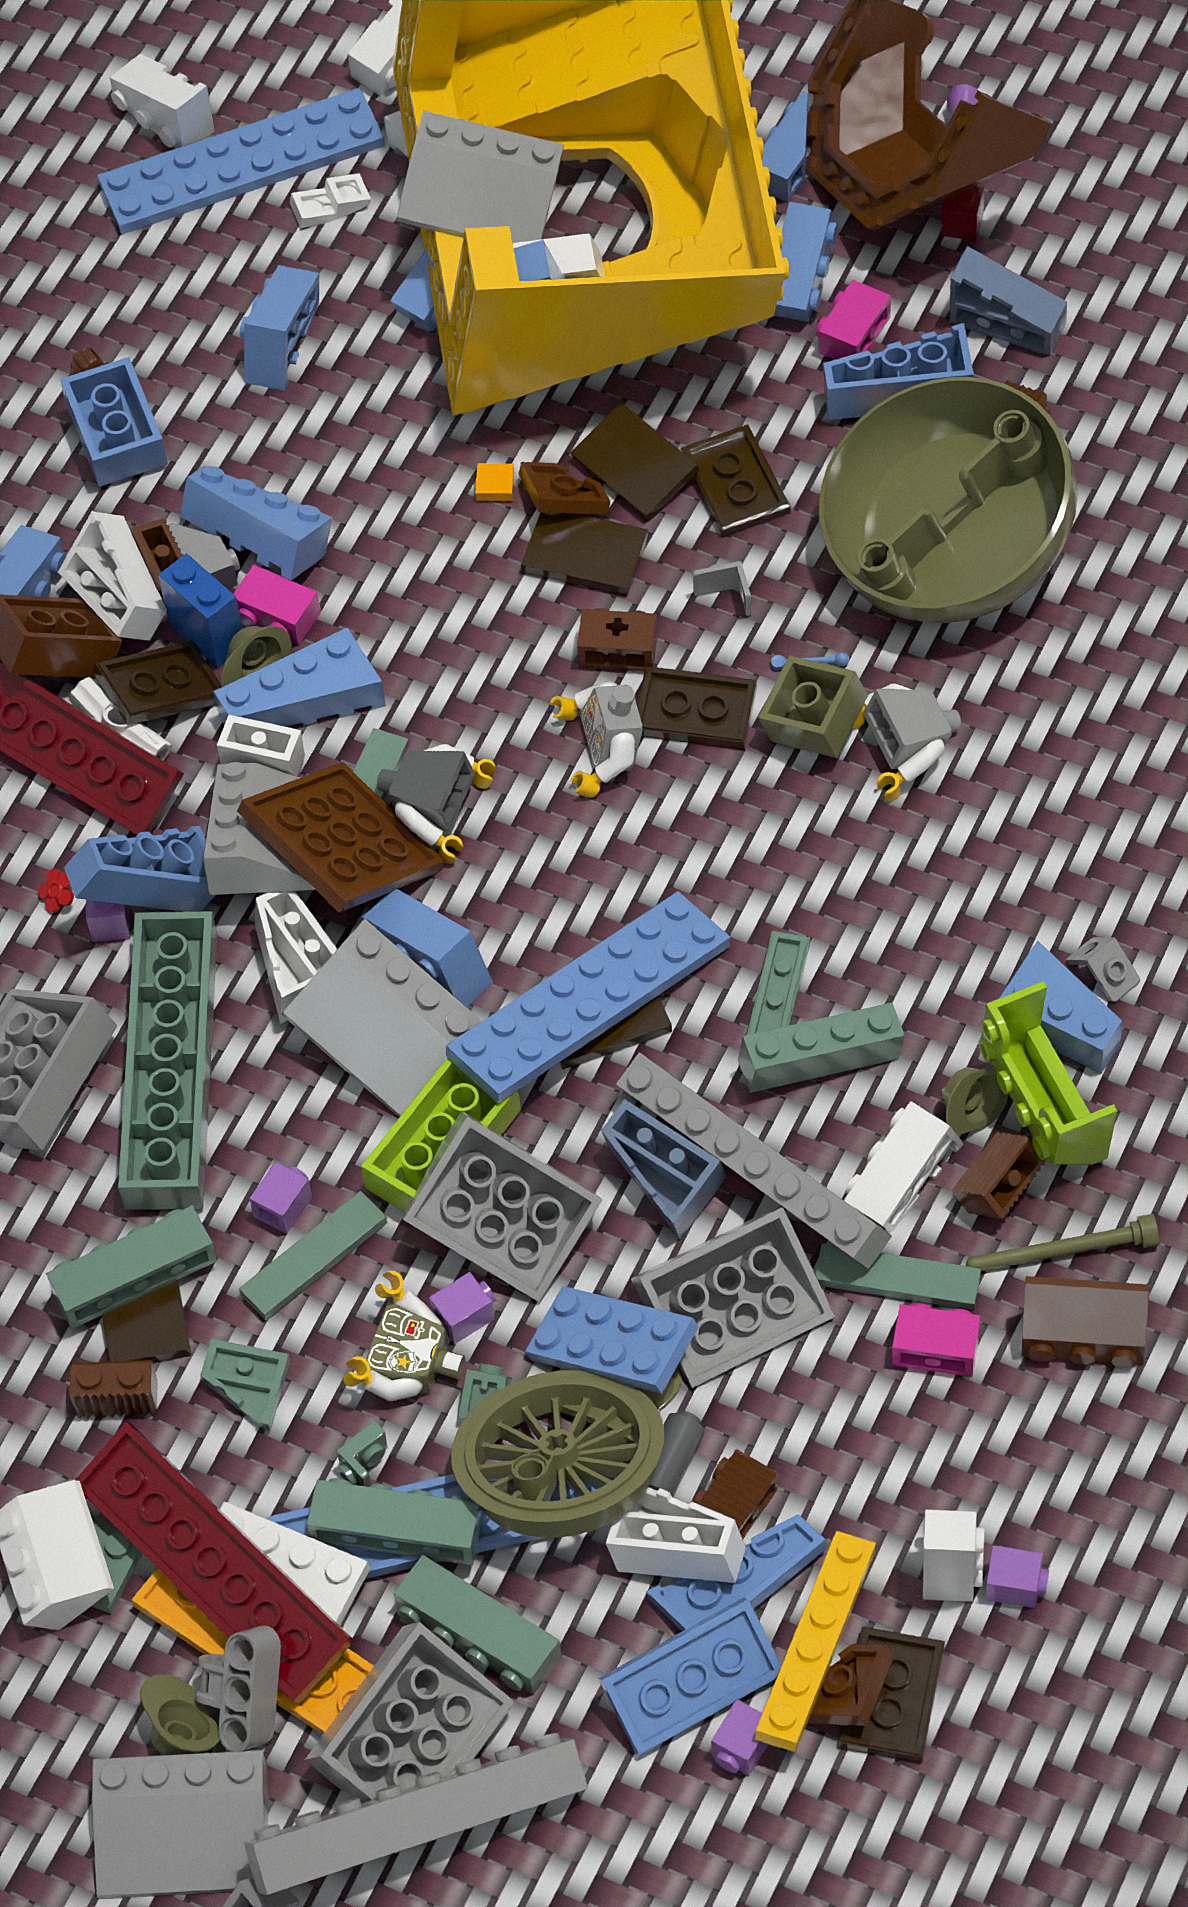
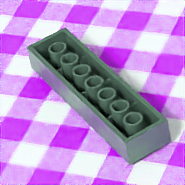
M212 911L135 913L118 1184L124 1210L185 1209L192 1205L194 1209H204L217 955V931Z

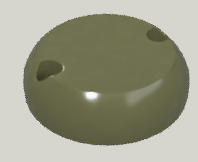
M949 377L931 380L893 394L862 416L846 433L826 468L821 484L819 521L822 537L841 575L863 598L879 609L907 620L927 623H952L971 620L995 612L1017 600L1034 587L1049 571L1061 553L1075 519L1078 500L1077 478L1071 452L1061 431L1051 416L1025 393L1000 382L975 377Z

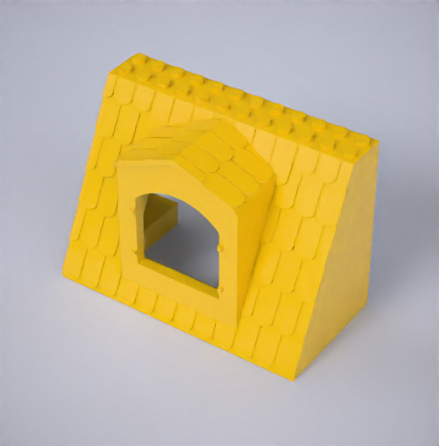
M402 0L392 67L409 163L424 110L564 144L561 161L580 160V162H588V159L607 158L625 172L636 185L647 205L650 216L651 235L647 249L612 262H603L605 277L519 281L510 226L465 228L464 237L420 227L424 251L428 247L430 261H439L434 262L433 269L428 261L427 266L452 416L467 414L507 399L512 400L570 379H578L621 363L624 365L684 343L690 344L730 329H739L774 316L777 302L783 299L782 284L783 280H787L789 277V263L787 257H782L780 250L783 244L781 227L775 226L776 201L774 197H769L768 193L770 173L768 167H763L762 164L764 154L762 137H757L755 131L757 128V111L755 107H750L751 83L750 79L744 78L743 74L745 54L742 48L738 49L737 45L739 26L737 20H732L731 17L733 0Z

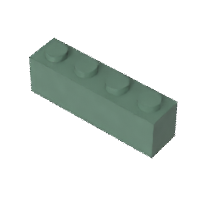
M891 1002L745 1035L742 1037L738 1062L749 1093L897 1060L899 1059L905 1035Z
M192 1205L183 1210H173L166 1214L163 1219L149 1226L136 1227L127 1236L112 1243L100 1244L93 1248L90 1253L80 1258L63 1261L52 1271L47 1272L46 1275L51 1291L70 1328L73 1329L217 1262L213 1243Z
M332 1478L329 1481H316L307 1528L310 1538L329 1545L419 1558L424 1555L433 1560L473 1565L482 1525V1514L480 1506L465 1496H452L449 1499L435 1497L423 1490H412L407 1493L393 1491L390 1487L382 1484H372L369 1487L352 1485V1483L344 1479Z
M424 1555L420 1557L393 1593L398 1610L397 1614L406 1623L420 1622L451 1648L454 1645L465 1652L466 1658L476 1667L483 1670L489 1667L500 1674V1679L515 1691L524 1689L534 1695L562 1657L559 1639Z

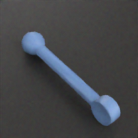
M840 652L836 656L803 658L823 664L836 663L841 667L846 666L850 660L845 652ZM775 655L771 659L772 669L774 671H782L787 659L781 655Z

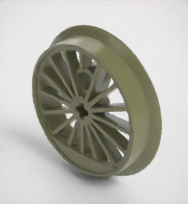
M583 1370L541 1373L510 1383L505 1388H500L474 1407L463 1420L455 1435L451 1450L452 1469L464 1493L478 1504L484 1514L496 1524L510 1531L533 1537L556 1538L578 1535L593 1531L615 1521L628 1512L641 1499L652 1480L654 1469L662 1455L665 1440L664 1425L654 1403L637 1387ZM554 1412L555 1430L546 1433L535 1417ZM561 1412L575 1417L569 1431L562 1429ZM521 1422H526L539 1442L515 1430L513 1427ZM586 1422L591 1423V1425L585 1431H583ZM502 1438L517 1447L498 1445L494 1443L498 1439ZM485 1459L503 1461V1462L482 1464V1463H483V1460H485ZM630 1460H631V1462H630L629 1464H628V1463H621V1462H623V1461H630ZM500 1479V1480H498V1481H496V1482H494V1483H491V1484L487 1481V1480ZM566 1481H569L579 1497L567 1499ZM559 1482L560 1501H550ZM583 1482L596 1488L597 1490L589 1492V1490L586 1488Z

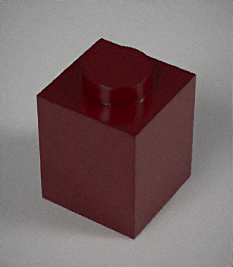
M975 186L944 200L941 236L977 241L984 214V187Z

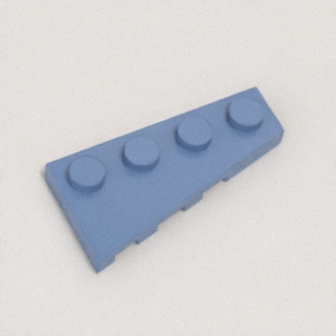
M797 1514L751 1538V1543L745 1546L746 1550L736 1583L679 1578V1580L663 1588L659 1584L647 1590V1596L681 1631L688 1629L743 1597L749 1599L754 1609L826 1550V1539Z

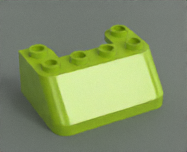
M1039 982L987 1003L984 1021L981 1022L982 1039L978 1041L979 1049L984 1060L993 1063L997 1071V1082L1005 1095L1010 1094L1015 1103L1014 1110L1022 1127L1028 1126L1032 1133V1142L1038 1157L1041 1160L1046 1159L1052 1165H1093L1107 1159L1117 1109L1113 1104L1090 1113L1041 1027L1047 992L1045 982Z

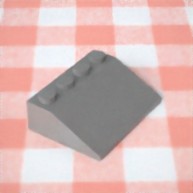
M423 110L396 221L464 237L465 228L510 226L512 243L541 240L559 172L564 144Z
M231 762L217 765L203 857L210 895L316 890L237 812L243 799L301 777L258 763Z
M366 919L359 924L281 1013L283 1017L398 1117L402 1115L447 1058L445 1055L446 1045L482 1022Z
M10 989L0 1005L1 1142L17 1148L43 1151L46 1144L50 1141L53 1132L65 1112L70 1108L71 1102L89 1076L91 1069L117 1028V1024L93 997Z
M461 1111L440 1144L402 1219L540 1302L603 1199L595 1192Z
M783 1207L763 1213L631 1278L644 1306L692 1317L699 1326L678 1363V1367L691 1388L835 1317Z
M420 1622L406 1625L398 1632L305 1758V1761L338 1788L353 1798H360L361 1803L376 1799L375 1791L399 1784L401 1790L416 1786L415 1778L439 1771L441 1777L456 1773L455 1765L475 1758L512 1707L514 1701Z
M263 1750L93 1759L92 1804L97 1898L233 1892L241 1880L253 1877L243 1842L254 1839L255 1830L268 1826V1767Z

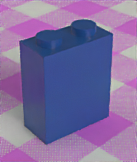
M186 553L158 575L167 610L168 623L187 642L192 641L201 655L219 669L226 662L228 646L232 637L242 629L237 599L234 594Z

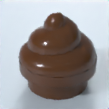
M87 346L84 350L78 349L73 354L69 376L105 365V363L90 346Z

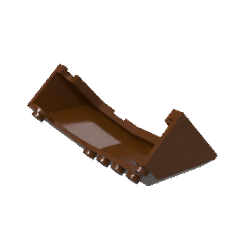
M850 0L808 79V93L813 94V110L807 112V137L812 139V155L806 157V171L866 228L874 231L965 192L1036 155L1041 144L1046 140L1048 131L1052 126V123L1040 114H1030L997 101L986 93L977 91L974 97L978 102L973 105L960 100L946 125L920 102L921 56L934 36L933 23L929 17L919 10L894 0Z

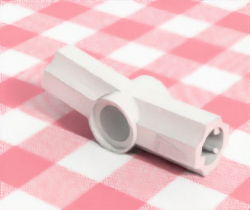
M87 677L80 681L70 692L69 701L99 722L162 760H165L170 753L171 744L143 723L127 725L96 679Z

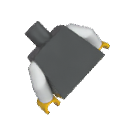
M441 744L423 751H409L405 754L398 771L382 769L377 778V787L379 791L388 793V797L395 808L396 816L413 833L429 845L435 843L439 846L438 855L445 860L444 863L452 864L456 857L448 852L446 847L451 846L456 851L461 852L463 843L455 835L444 837L442 832L450 831L471 782L473 781L474 785L481 789L489 788L493 781L491 776H493L496 767L490 759H482L476 763L474 762V757L466 754L464 751H460L447 744Z

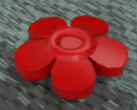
M56 868L49 870L46 874L47 883H42L39 886L38 895L40 899L46 900V910L55 913L59 911L61 905L70 906L72 904L74 893L68 890L71 888L66 872L61 873Z

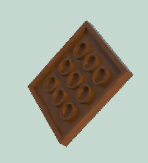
M344 762L243 799L237 809V812L278 854L286 859L339 913L440 871L445 862L423 839L413 833L396 816L395 812Z

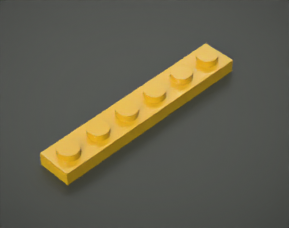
M836 1531L756 1728L755 1740L796 1752L874 1556L876 1543Z

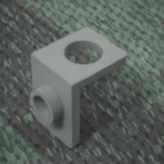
M741 561L728 564H714L708 568L692 572L695 596L738 588L745 615H752L751 594Z
M1093 937L1066 959L1069 965H1087L1111 1002L1117 1001L1140 982L1139 975L1115 937Z

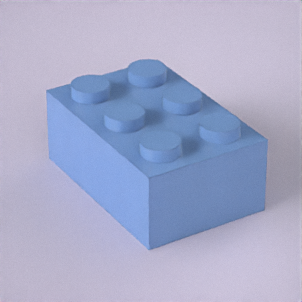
M129 357L60 379L67 409L99 487L168 464L163 438Z

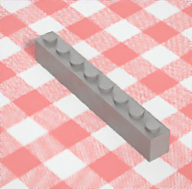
M640 1052L616 1083V1085L867 1268L872 1265L892 1237L887 1231Z
M558 1733L548 1734L534 1739L535 1747L520 1751L519 1746L499 1750L494 1753L496 1760L481 1764L479 1758L468 1760L455 1765L456 1773L441 1777L439 1771L415 1778L416 1786L401 1790L398 1784L375 1791L376 1799L361 1803L360 1798L335 1804L336 1812L320 1816L319 1811L309 1812L295 1817L296 1825L280 1830L279 1824H274L255 1830V1838L243 1843L257 1892L268 1895L586 1790L588 1786L574 1739L560 1738Z

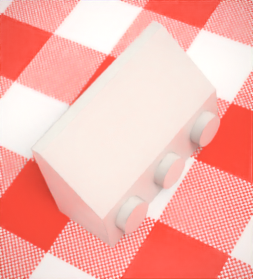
M72 1480L16 1496L0 1509V1551L23 1625L60 1630L114 1589L80 1481Z

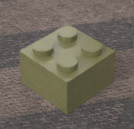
M789 655L758 719L771 742L837 758L868 694L855 671Z

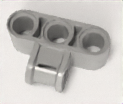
M258 1626L231 1635L226 1642L225 1655L206 1654L199 1657L198 1665L202 1668L201 1690L196 1692V1701L220 1708L219 1738L222 1745L230 1752L245 1751L266 1744L273 1737L281 1643L278 1634L269 1626Z

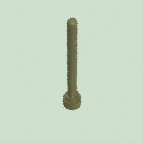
M1152 1213L1137 1216V1221L1130 1222L1128 1227L970 1257L966 1262V1266L986 1271L1133 1242L1134 1246L1142 1244L1143 1248L1160 1245L1155 1216Z

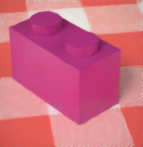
M852 280L844 292L840 291L835 297L832 311L828 317H822L818 323L815 335L818 337L819 353L836 360L869 351L891 318V295Z
M254 564L233 593L237 599L241 624L246 627L258 626L263 628L277 626L283 628L289 634L291 643L298 646L321 614L317 591Z
M922 1303L900 1304L892 1347V1366L973 1377L980 1336L981 1315H973L964 1309H953L951 1311L932 1309L930 1306Z

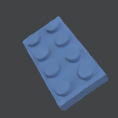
M562 1286L525 1353L531 1361L566 1370L588 1371L637 1388L662 1394L699 1326L692 1317Z
M743 1597L598 1679L635 1753L640 1755L732 1704L736 1699L739 1700L773 1681L779 1674L781 1664L749 1599Z

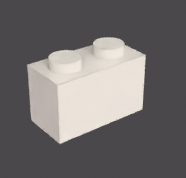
M228 715L217 743L220 764L231 762L258 763L295 776L298 775L305 757L301 730Z

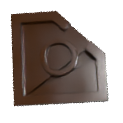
M521 462L518 475L538 512L547 515H558L559 513H577L585 516H593L594 514L608 515L611 501L601 483L588 477L584 479V482H581L567 475L568 468L557 463Z
M851 1644L838 1653L841 1660L829 1667L807 1723L867 1726L895 1654L887 1645Z

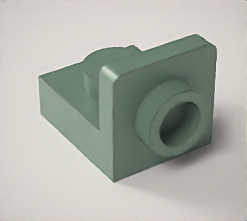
M479 1363L478 1370L466 1371L458 1418L465 1419L482 1400L511 1383L512 1377L502 1375L503 1367Z
M375 1420L337 1450L339 1460L337 1471L342 1479L349 1481L352 1485L365 1487L371 1485L370 1475L364 1467H371L379 1462L388 1448L385 1431Z

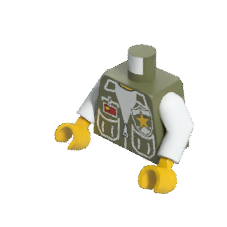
M388 1271L384 1273L383 1277L389 1280L392 1289L390 1290L384 1284L379 1283L375 1286V1293L381 1298L392 1296L394 1302H388L366 1359L356 1356L345 1363L347 1367L353 1368L357 1374L353 1372L345 1374L343 1376L344 1383L347 1386L353 1387L361 1382L364 1389L387 1401H396L416 1396L418 1393H430L438 1374L459 1379L463 1371L465 1356L447 1351L448 1339L443 1323L409 1289L402 1290L404 1282L398 1272Z

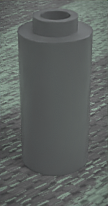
M687 1411L668 1414L663 1424L665 1440L662 1455L654 1469L649 1488L656 1491L661 1488L670 1492L671 1496L674 1497L705 1434L704 1428L700 1425V1419L694 1414Z

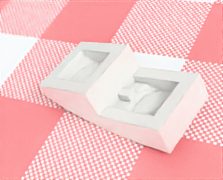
M360 174L326 178L325 188L291 193L290 205L300 228L311 227L342 218L369 205L371 201Z

